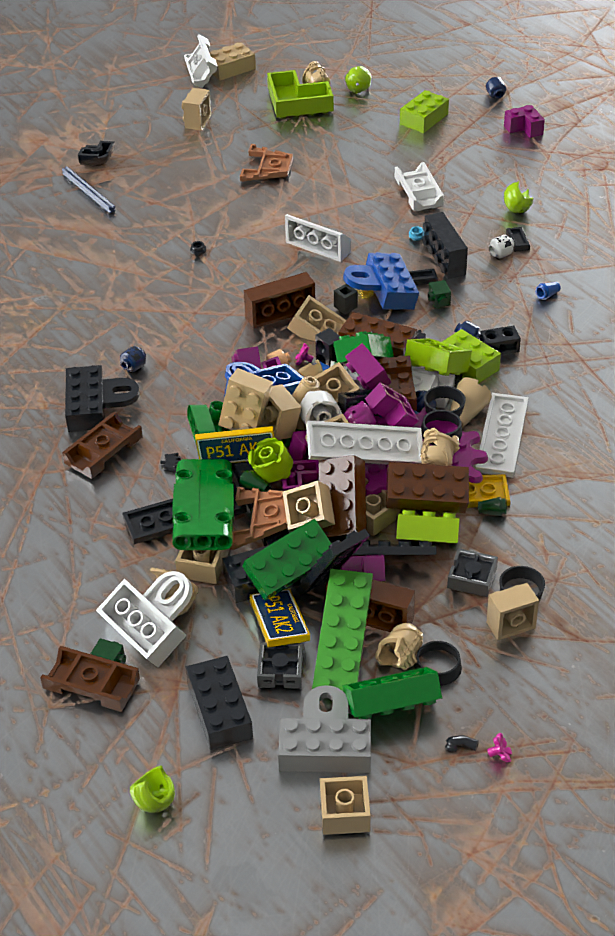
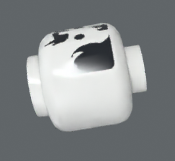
M500 235L491 240L489 251L493 257L498 259L506 257L513 252L514 241L507 235Z

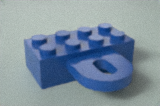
M369 253L366 265H351L345 269L343 275L345 283L358 290H374L382 309L415 310L419 291L400 254Z
M233 362L228 364L225 370V378L227 379L226 389L229 378L237 368L272 381V386L283 384L291 395L302 378H304L287 364L260 369L250 363Z

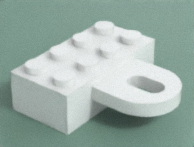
M171 571L161 575L142 595L124 579L96 611L156 667H159L187 636L172 621L189 603L193 591L192 584L182 573ZM179 583V589L170 599L165 600V595L169 590Z

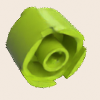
M266 438L256 444L258 447L254 451L251 449L249 452L248 461L255 473L268 484L280 479H286L291 475L290 470L293 466V459L281 440Z

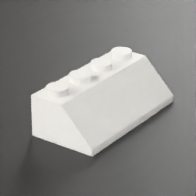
M288 214L285 215L286 243L339 262L351 253V238Z

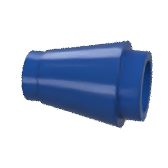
M558 282L540 283L536 287L535 293L539 299L546 300L559 292L561 286Z

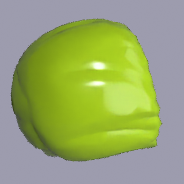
M363 66L351 68L345 76L348 89L355 94L366 91L371 85V73Z
M519 181L512 183L506 188L504 203L511 212L524 213L533 204L534 198L530 197L529 189L521 193Z
M161 765L151 769L130 786V794L134 803L142 811L156 813L164 811L172 804L175 797V788L172 779L165 773Z

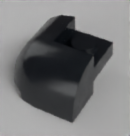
M100 141L98 146L86 145L81 147L78 153L80 165L100 166L105 164L115 149V141Z

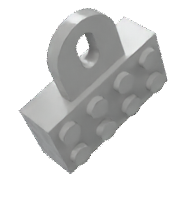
M325 685L312 689L304 699L303 718H280L279 772L370 773L371 719H348V700L346 694L339 688ZM324 698H329L333 701V708L329 712H323L319 708L320 701Z

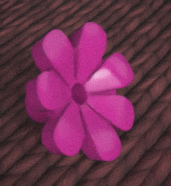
M306 343L303 344L300 354H297L295 357L297 360L296 365H300L304 360L311 363L314 356L308 354L309 347Z
M500 732L493 738L495 746L487 749L490 757L499 755L505 763L511 762L509 755H512V750L510 747H506L507 741Z

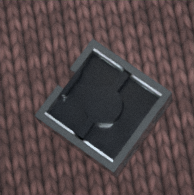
M458 548L454 558V566L452 565L448 575L447 588L488 597L497 570L498 557Z
M260 642L257 670L258 687L275 688V685H284V688H301L303 643L268 647L266 642Z

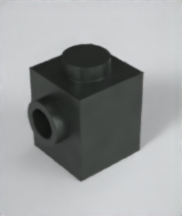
M347 284L335 289L334 307L343 314L358 308V291Z

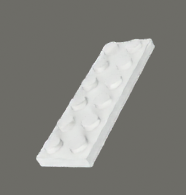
M492 393L479 449L487 453L488 461L484 464H476V470L483 474H505L506 477H514L528 397Z
M308 421L306 424L309 460H325L355 455L365 460V463L389 464V462L422 464L420 457L423 444L421 428Z

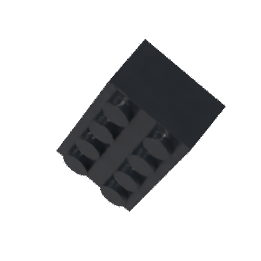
M444 212L425 215V222L423 223L424 236H422L423 245L428 248L429 254L434 257L435 263L439 265L441 272L445 274L447 279L465 276L467 272L468 247Z
M268 546L222 558L223 575L235 603L250 600V594L259 593L242 566L246 559ZM297 581L286 589L299 586L301 583Z
M228 655L185 666L187 683L209 749L214 750L253 739L252 721Z

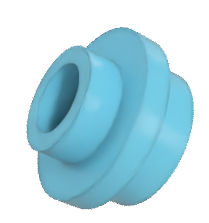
M414 226L409 231V237L414 241H419L424 236L422 227Z

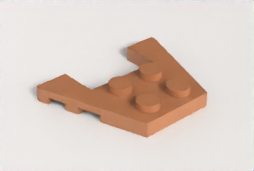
M256 144L250 145L249 156L262 157L258 169L242 168L240 181L288 176L293 161V154L278 150L272 152L267 147H262L261 149L257 148Z
M237 487L235 499L237 505L254 503L251 527L249 529L233 531L231 550L288 528L283 491L269 490L268 492H261L256 488L245 490L244 487Z

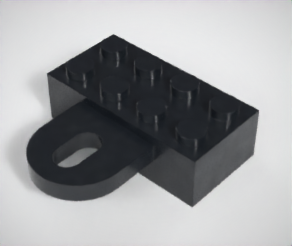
M102 365L66 368L65 418L68 432L91 430L105 419V408L125 407L135 403L140 396L137 382L129 378L104 379ZM122 391H130V392H128V393H115V392H122Z

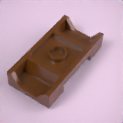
M410 356L381 357L376 359L385 369L391 381L388 387L405 396L413 411H417V399Z
M113 412L62 452L64 464L92 479L105 469L104 462L125 445L132 447L143 438L142 426L138 425L133 429L123 424L118 414Z
M60 646L54 667L49 675L42 674L40 679L43 689L60 694L67 690L100 700L101 706L122 712L140 680L139 668Z

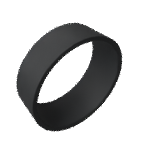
M437 386L426 392L424 402L427 414L436 410L429 405L431 401L439 398H448L460 405L459 408L451 412L459 417L461 416L466 398L459 389L451 386Z
M435 410L424 416L421 426L423 439V434L428 429L426 424L435 420H446L457 425L458 428L455 431L446 433V435L450 437L455 435L459 437V440L461 439V420L455 413L447 410Z
M513 566L501 574L499 579L500 591L504 590L503 587L508 581L523 578L534 582L538 586L540 592L536 596L540 601L545 588V579L536 569L528 566Z
M431 641L421 646L417 652V663L414 664V669L423 668L419 661L423 654L429 651L441 650L452 654L458 662L453 669L438 673L440 686L450 684L460 676L462 671L460 654L452 644L445 641Z

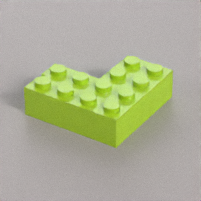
M295 70L267 73L268 90L276 117L285 118L286 116L313 115L315 113L334 111V95L329 81L300 84Z

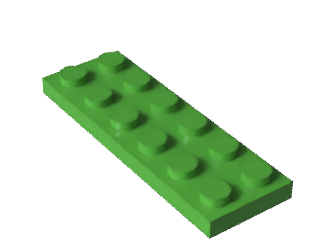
M330 569L312 689L328 685L343 691L342 685L358 682L373 581L372 573Z

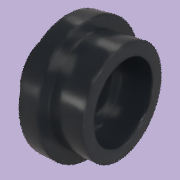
M195 241L191 244L190 252L200 256L206 252V246L202 241Z

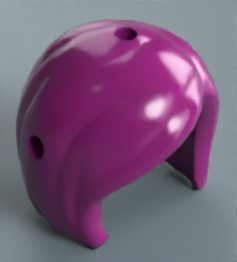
M363 401L355 406H351L343 414L348 423L377 425L371 409Z

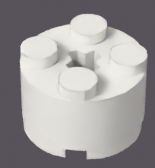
M309 391L300 403L302 408L299 416L305 425L308 421L324 422L342 414L333 396L326 391Z

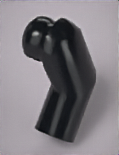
M465 735L451 736L446 740L445 749L455 753L457 747L461 746L476 751L479 740Z

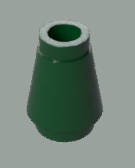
M245 470L239 480L242 487L249 490L256 488L261 492H267L270 484L253 470Z
M497 497L478 502V512L496 516L507 514L506 498Z

